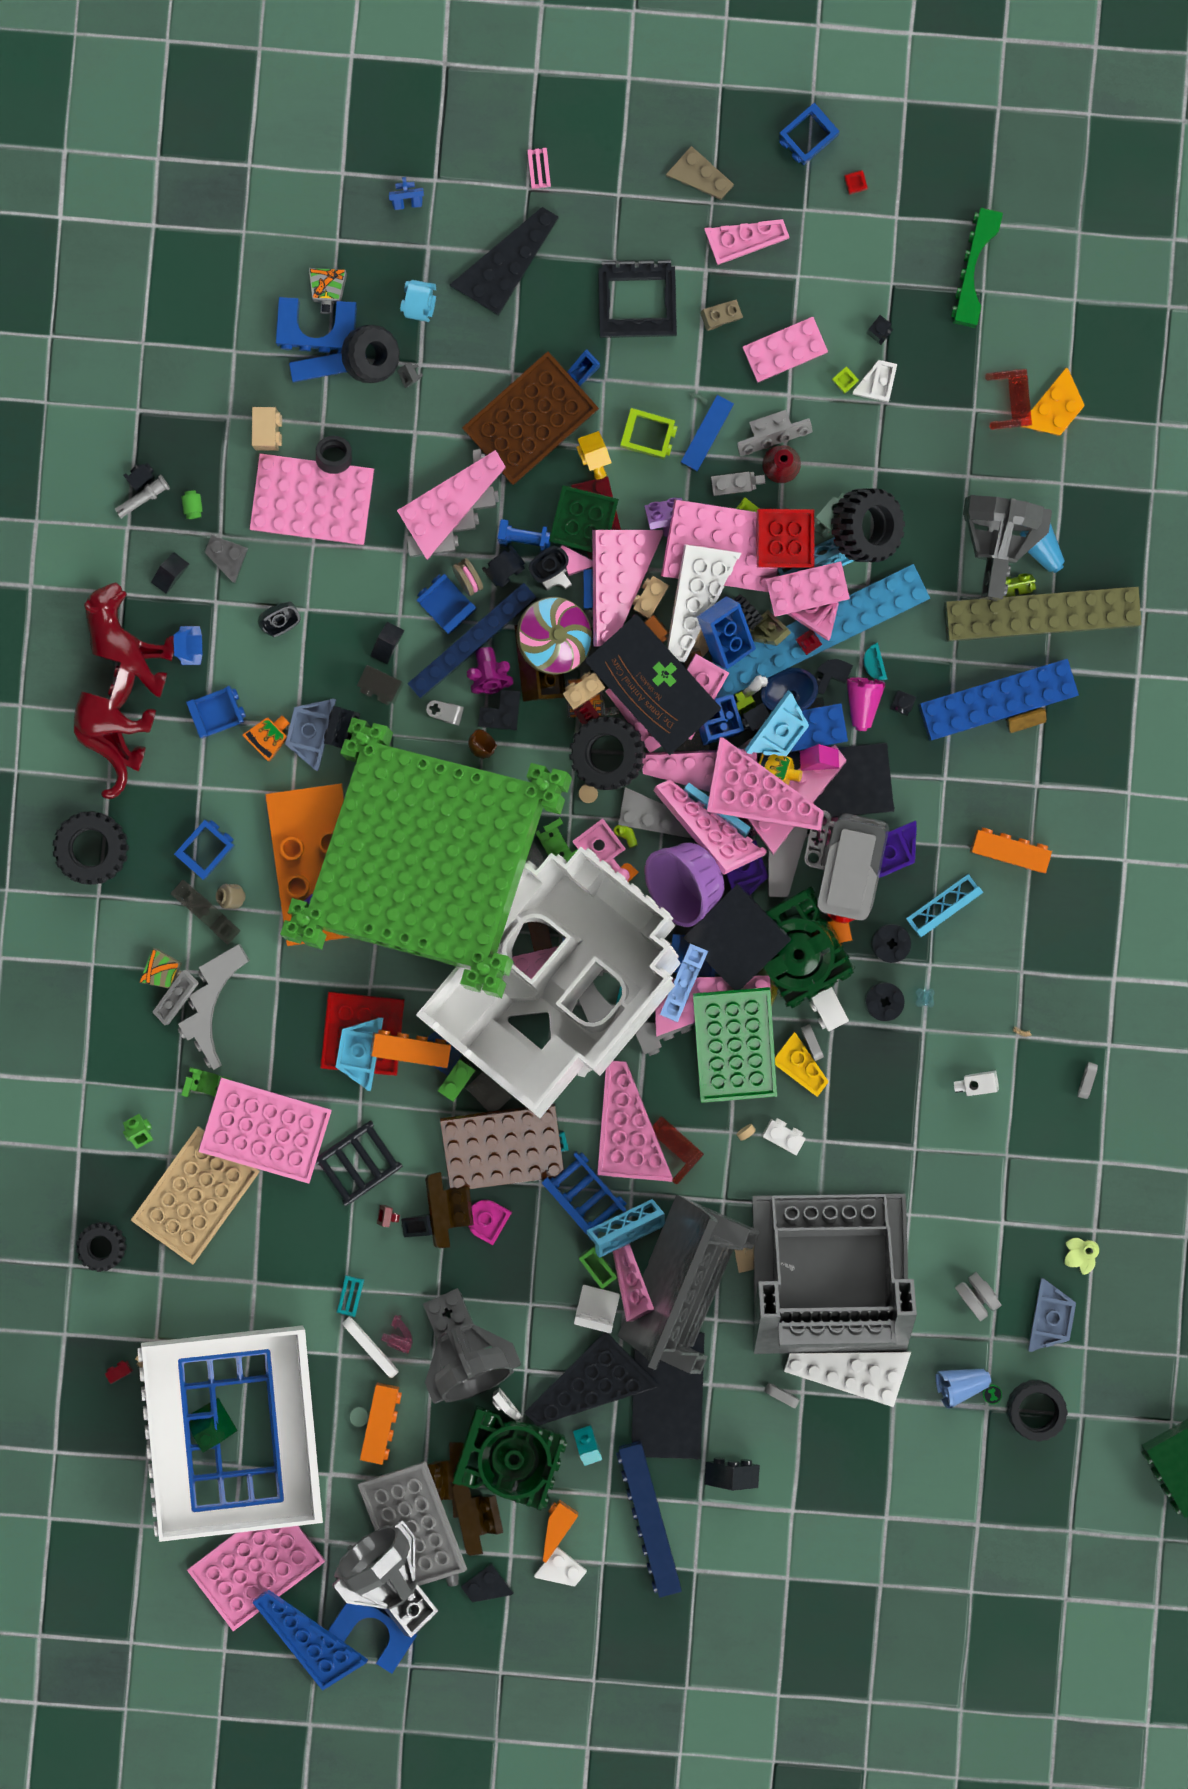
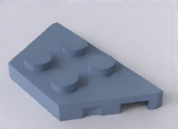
M336 699L294 707L285 745L316 771H319L325 748L324 734L328 728L329 714L336 704Z
M1040 1278L1028 1345L1029 1352L1070 1340L1076 1302L1044 1278Z

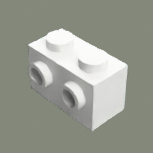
M832 987L822 990L818 995L811 998L812 1001L809 1004L813 1012H818L820 1016L818 1022L822 1029L826 1028L829 1032L849 1021Z
M778 1118L776 1121L771 1119L762 1136L797 1156L806 1139L802 1136L803 1132L796 1128L791 1130L785 1127L787 1123Z

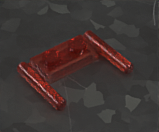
M1027 369L987 373L985 375L987 381L1009 380L1012 420L991 422L989 425L990 429L1032 425Z
M661 1116L652 1126L656 1137L686 1163L672 1180L674 1184H679L704 1153Z

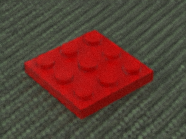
M757 509V568H814V509Z

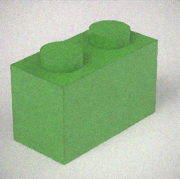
M460 1058L438 1092L454 1102L476 1069Z
M595 1245L579 1256V1260L601 1289L617 1279V1274L604 1257L599 1258L595 1253Z

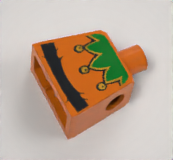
M283 715L275 722L267 717L242 736L270 762L286 741L287 735L283 730L290 722Z

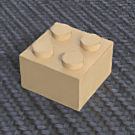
M252 407V447L256 451H279V446H282V434L279 432V427H282V415L276 407Z

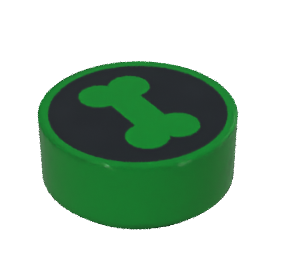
M990 1384L988 1388L983 1390V1398L989 1404H997L1002 1399V1391L997 1385Z

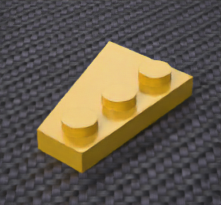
M793 1032L775 1056V1065L818 1097L829 1081L797 1034Z

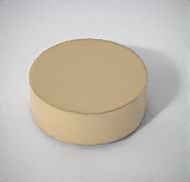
M585 784L580 788L579 797L583 802L592 803L597 799L598 791L594 787H589Z
M748 1124L738 1131L736 1135L743 1141L754 1134L756 1129L752 1124Z

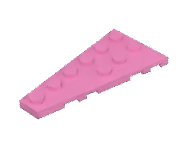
M740 749L758 763L757 753L748 754L745 749ZM718 750L674 752L671 755L667 752L646 753V758H643L642 762L644 764L643 774L667 781L671 780L682 785L691 783L697 789L710 792Z
M671 780L655 786L653 791L697 844L712 855L723 875L766 854L767 850L765 848L757 847L752 843L753 840L747 836L745 838L739 834L737 828L718 814L707 812L704 804L700 801L695 802L688 797V793Z

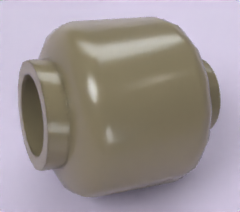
M223 884L216 892V901L224 909L240 908L246 898L245 892L238 884Z

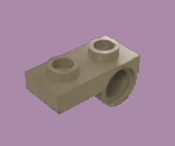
M737 299L703 309L700 312L707 331L743 318Z

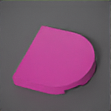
M491 1200L478 1201L472 1205L474 1225L468 1227L475 1236L494 1245L512 1211Z

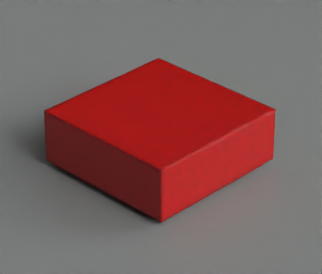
M863 170L844 175L849 195L868 190Z

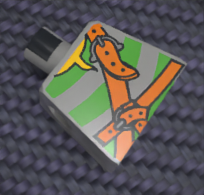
M309 268L312 299L314 302L321 303L320 313L332 314V303L342 300L347 272L346 270Z

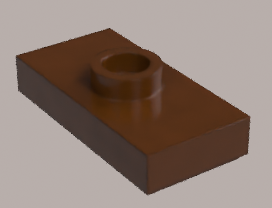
M528 922L534 952L553 948L548 925L540 922Z

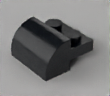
M333 706L329 714V725L324 734V744L342 748L345 739L351 740V735L347 732L351 719H359L360 713Z

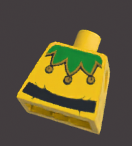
M762 753L759 764L787 785H789L790 780L801 781L802 771L794 769L792 758L776 754L763 755Z

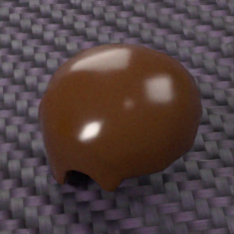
M477 729L469 737L468 746L474 756L486 759L494 754L497 744L489 733Z

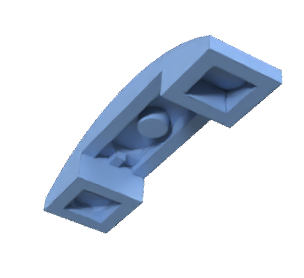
M690 944L673 982L675 986L669 992L660 1013L661 1016L678 1022L708 951Z

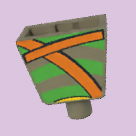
M153 948L140 982L170 988L181 973L179 970L182 963L163 951Z

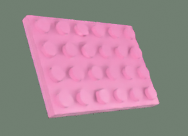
M260 454L250 530L364 545L374 469L349 466L344 472L329 474L321 470L316 461Z
M674 499L661 576L678 579L684 544L742 553L739 559H737L733 571L728 576L724 586L769 592L766 579L776 577L778 568H757V512Z
M221 1077L198 1151L310 1183L332 1110Z
M300 1526L234 1533L189 1567L187 1571L232 1631H235L259 1612L252 1603L255 1598L267 1590L272 1591L277 1596H281L326 1560Z

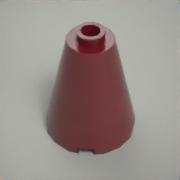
M777 445L766 452L762 466L765 475L770 480L783 484L790 482L798 475L801 461L798 453L793 448L786 445Z

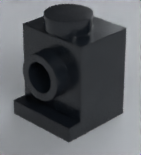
M879 315L868 329L867 334L882 345L893 331L891 328L892 324Z
M148 463L141 466L138 464L130 470V475L126 473L123 475L137 492L155 478L152 474L154 470Z
M898 690L890 709L908 716L916 697Z

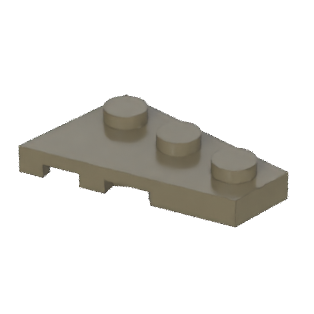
M692 146L666 174L671 179L678 180L687 186H692L720 200L734 186L727 177Z

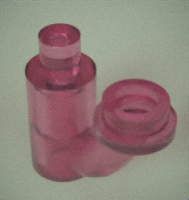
M395 1315L391 1326L394 1329L398 1326L404 1338L393 1333L391 1336L383 1333L381 1340L387 1342V1346L408 1354L413 1343L412 1335L400 1319L401 1315Z

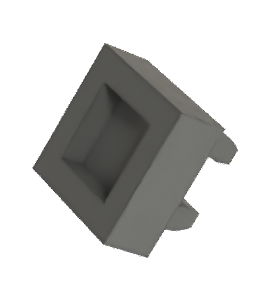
M410 362L397 371L405 388L412 386L423 376L422 373L418 375L415 371L419 367L418 364L412 365Z

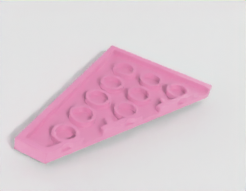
M720 737L707 812L821 831L824 817L823 810L725 738Z

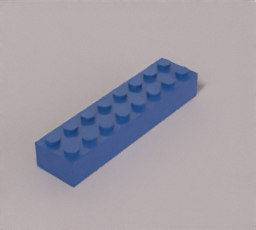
M1064 659L920 703L918 706L929 741L1067 700L1079 696L1069 661Z

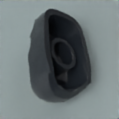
M551 546L538 554L530 562L528 569L536 582L543 583L560 574L567 567L569 558L562 548Z
M286 602L272 606L262 612L258 617V624L264 633L276 637L296 626L300 622L301 617L292 602Z

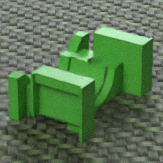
M559 817V819L544 827L545 832L540 833L538 830L535 833L548 856L551 853L557 856L558 854L560 855V852H564L562 857L568 862L577 850L571 853L557 827L563 824Z
M190 1067L189 1071L193 1072L192 1077L186 1076L185 1085L180 1095L189 1097L191 1090L215 1097L216 1087L219 1085L220 1078L232 1079Z

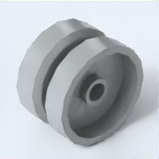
M975 1272L968 1277L974 1289L971 1290L964 1282L957 1285L955 1289L981 1322L988 1316V1312L983 1306L984 1303L992 1311L997 1310L1002 1305L989 1284L983 1281L979 1274Z

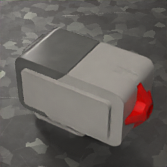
M823 810L824 816L827 819V823L822 825L820 839L823 840L816 843V839L813 837H816L818 830L810 829L805 853V863L808 866L825 870L818 899V908L838 923L846 924L853 920H864L868 917L873 907L889 833L888 824L884 821L853 814H842L835 822L831 821L830 814ZM829 829H830V831H831L830 840H829V844L826 845V843H827V838H828V834H829ZM816 853L819 856V861L812 862L809 859V854Z

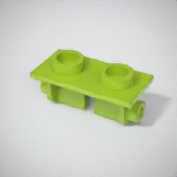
M1022 573L1014 578L1006 577L1005 584L1008 585L1007 595L1003 597L1015 596L1014 589L1018 588L1019 595L1033 592V590H1036L1035 578L1029 573Z

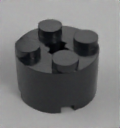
M512 545L508 547L509 552L506 550L502 551L487 563L489 568L486 569L485 566L482 568L495 587L499 585L502 588L510 581L508 577L513 573L517 576L525 569L523 566L525 561Z
M887 924L877 929L873 934L871 948L880 960L896 963L905 959L909 954L911 938L908 932L901 926ZM893 938V942H896V945L889 949L890 947L886 945V942Z
M886 982L877 983L870 987L864 1000L868 1013L880 1021H891L897 1018L902 1013L905 1004L904 995L897 986ZM885 997H888L887 1001L889 1002V1004L884 1005V1007H882L880 999H885Z

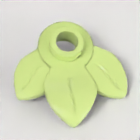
M1080 1238L1068 1240L1066 1246L1071 1251L1066 1255L1064 1264L1069 1267H1080L1083 1275L1088 1274L1095 1267V1258L1099 1254L1098 1244L1091 1240L1083 1241ZM1092 1248L1093 1252L1087 1253L1086 1249Z

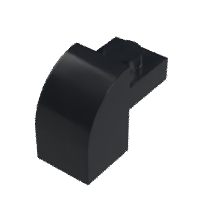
M831 659L824 662L816 671L823 675V677H818L817 679L818 694L824 695L831 678L845 684L853 665L839 659Z

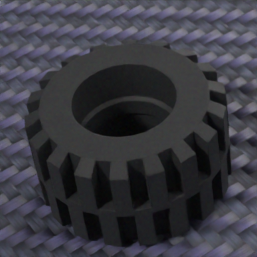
M97 1222L85 1228L76 1241V1253L79 1255L78 1259L83 1262L82 1265L89 1267V1270L101 1272L108 1271L119 1264L125 1256V1250L127 1249V1245H125L126 1238L122 1236L123 1232L118 1230L116 1225H110L109 1222ZM104 1236L111 1242L112 1251L109 1256L100 1258L92 1252L91 1241L94 1237Z

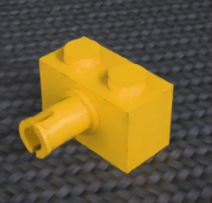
M597 431L578 438L579 446L576 448L583 465L587 464L589 470H593L595 479L606 477L607 474L604 466L610 464L611 460L600 432Z

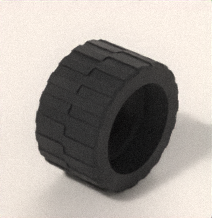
M1028 1380L1021 1383L1018 1387L1016 1386L1009 1395L1006 1405L1007 1415L1011 1425L1022 1437L1031 1441L1035 1440L1036 1442L1047 1441L1055 1437L1063 1429L1064 1424H1066V1417L1068 1415L1066 1402L1060 1392L1051 1384L1042 1380ZM1033 1393H1043L1049 1396L1055 1407L1054 1416L1051 1421L1040 1428H1031L1025 1425L1019 1415L1021 1402Z

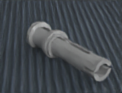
M159 475L157 480L151 484H146L144 490L114 509L122 519L149 499H156L158 494L164 490H169L170 487L164 477Z

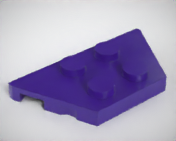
M916 820L888 833L879 878L915 863Z
M753 840L752 843L758 847L757 841ZM762 857L726 873L731 889L739 884L749 895L768 878Z

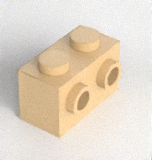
M652 576L651 580L649 578L646 579L642 586L645 590L641 596L637 594L632 603L634 605L633 611L646 619L653 615L669 588L668 584Z
M589 671L581 677V682L578 684L573 682L565 688L566 692L563 695L573 710L607 689L595 672L591 674Z

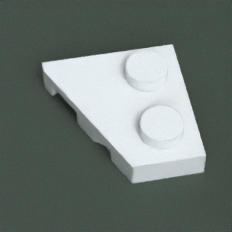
M878 360L854 389L852 395L888 403L897 364Z
M500 1387L494 1391L492 1402L499 1411L502 1409L516 1421L523 1417Z
M557 1546L548 1561L544 1562L534 1574V1577L576 1586L587 1570Z

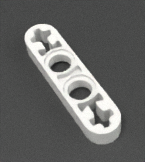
M350 1316L342 1322L348 1332L390 1378H393L399 1372L396 1366Z

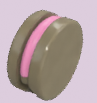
M467 558L461 560L458 565L456 563L452 566L458 582L468 596H472L477 591L483 589L478 573Z

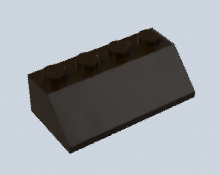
M514 625L523 702L565 698L563 695L566 692L564 673L557 675L546 674L530 666L519 650L516 636L518 625Z

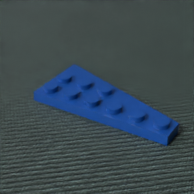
M267 1590L253 1600L252 1603L322 1691L367 1663L368 1659L272 1591Z

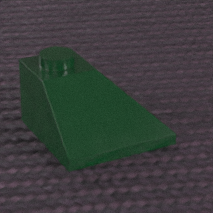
M219 1398L216 1399L217 1430L215 1429L213 1416L211 1418L189 1421L192 1435L203 1453L238 1431ZM211 1403L193 1413L210 1412Z

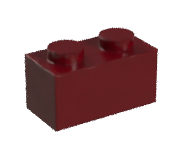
M122 1360L117 1363L116 1367L113 1368L112 1366L106 1369L105 1376L109 1383L112 1384L133 1370L128 1361L124 1362Z

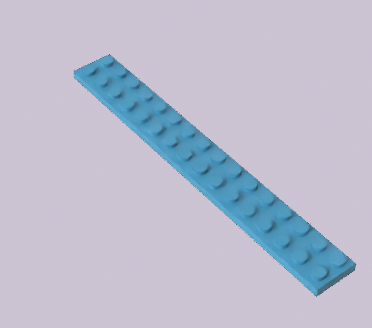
M914 564L849 595V600L838 602L839 605L830 640L828 641L815 633L822 645L808 655L804 654L795 639L810 629L795 621L786 626L791 634L777 646L754 642L756 649L727 670L717 665L729 672V675L715 699L734 695L746 689L756 676L762 675V677L769 678L929 600V594Z

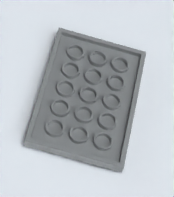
M426 1461L358 1484L375 1531L386 1525L393 1527L401 1520L414 1534L415 1578L419 1586L467 1570Z

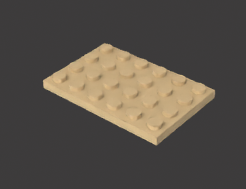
M199 1126L131 1219L132 1222L192 1265L197 1261L260 1173V1170L257 1168L199 1152L204 1130Z

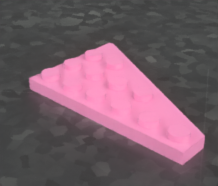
M592 530L594 646H602L624 625L632 603L663 536V530Z
M612 1061L606 1068L597 1175L672 1182V1174L628 1064L624 1061Z

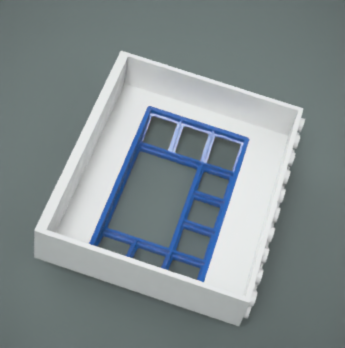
M303 1325L141 1343V1348L137 1349L138 1360L143 1362V1367H140L139 1371L140 1381L145 1383V1386L141 1387L142 1401H146L147 1406H143L144 1420H148V1425H145L146 1440L150 1439V1444L146 1445L147 1457L152 1459V1464H148L149 1479L153 1478L154 1483H150L151 1498H155V1502H152L153 1517H157V1522L153 1523L155 1537L159 1536V1542L323 1523L306 1335ZM265 1355L266 1374L243 1377L242 1357ZM236 1358L237 1377L214 1380L213 1360ZM207 1361L208 1381L186 1383L184 1363ZM266 1381L274 1466L223 1472L219 1443L210 1448L215 1449L217 1472L194 1475L192 1451L201 1449L198 1444H191L189 1421L211 1418L213 1416L215 1429L217 1430L216 1421L218 1423L215 1387ZM208 1387L211 1411L189 1414L186 1390ZM275 1473L277 1497L255 1499L252 1476ZM246 1476L249 1499L226 1502L224 1478ZM217 1479L220 1503L198 1506L195 1482Z

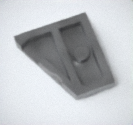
M211 535L205 553L235 583L248 548Z

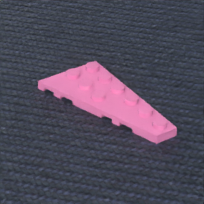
M496 450L397 510L427 560L506 468Z
M838 749L839 769L802 771L801 781L790 780L789 786L814 804L818 796L825 790V787L846 763V759ZM747 819L773 855L795 827Z
M768 975L754 976L742 989L770 987V977ZM722 977L696 978L678 1022L660 1015L667 999L666 996L655 1009L656 1037L695 1023L694 993L730 991L734 989Z

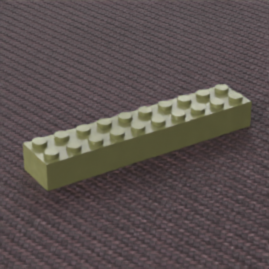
M1139 587L1003 597V599L997 601L974 599L944 603L947 642L1129 628L1142 625Z

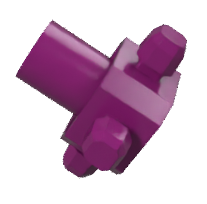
M483 647L475 652L478 667L470 668L467 671V677L474 681L470 687L472 693L494 694L504 687L513 685V678L507 675L510 669L509 663L506 661L497 663L493 648Z

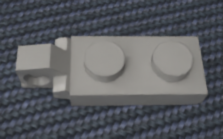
M754 472L712 476L713 496L751 492L756 490V485L765 484V476H754Z

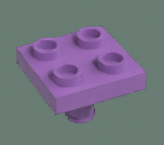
M670 498L667 501L651 502L649 505H644L650 530L663 527V534L668 537L674 499L682 500V498Z

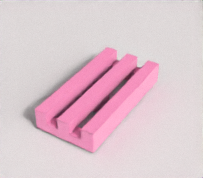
M547 148L529 149L528 159L532 189L551 187ZM536 154L539 184H535L532 160V155ZM540 154L544 156L546 183L542 181Z

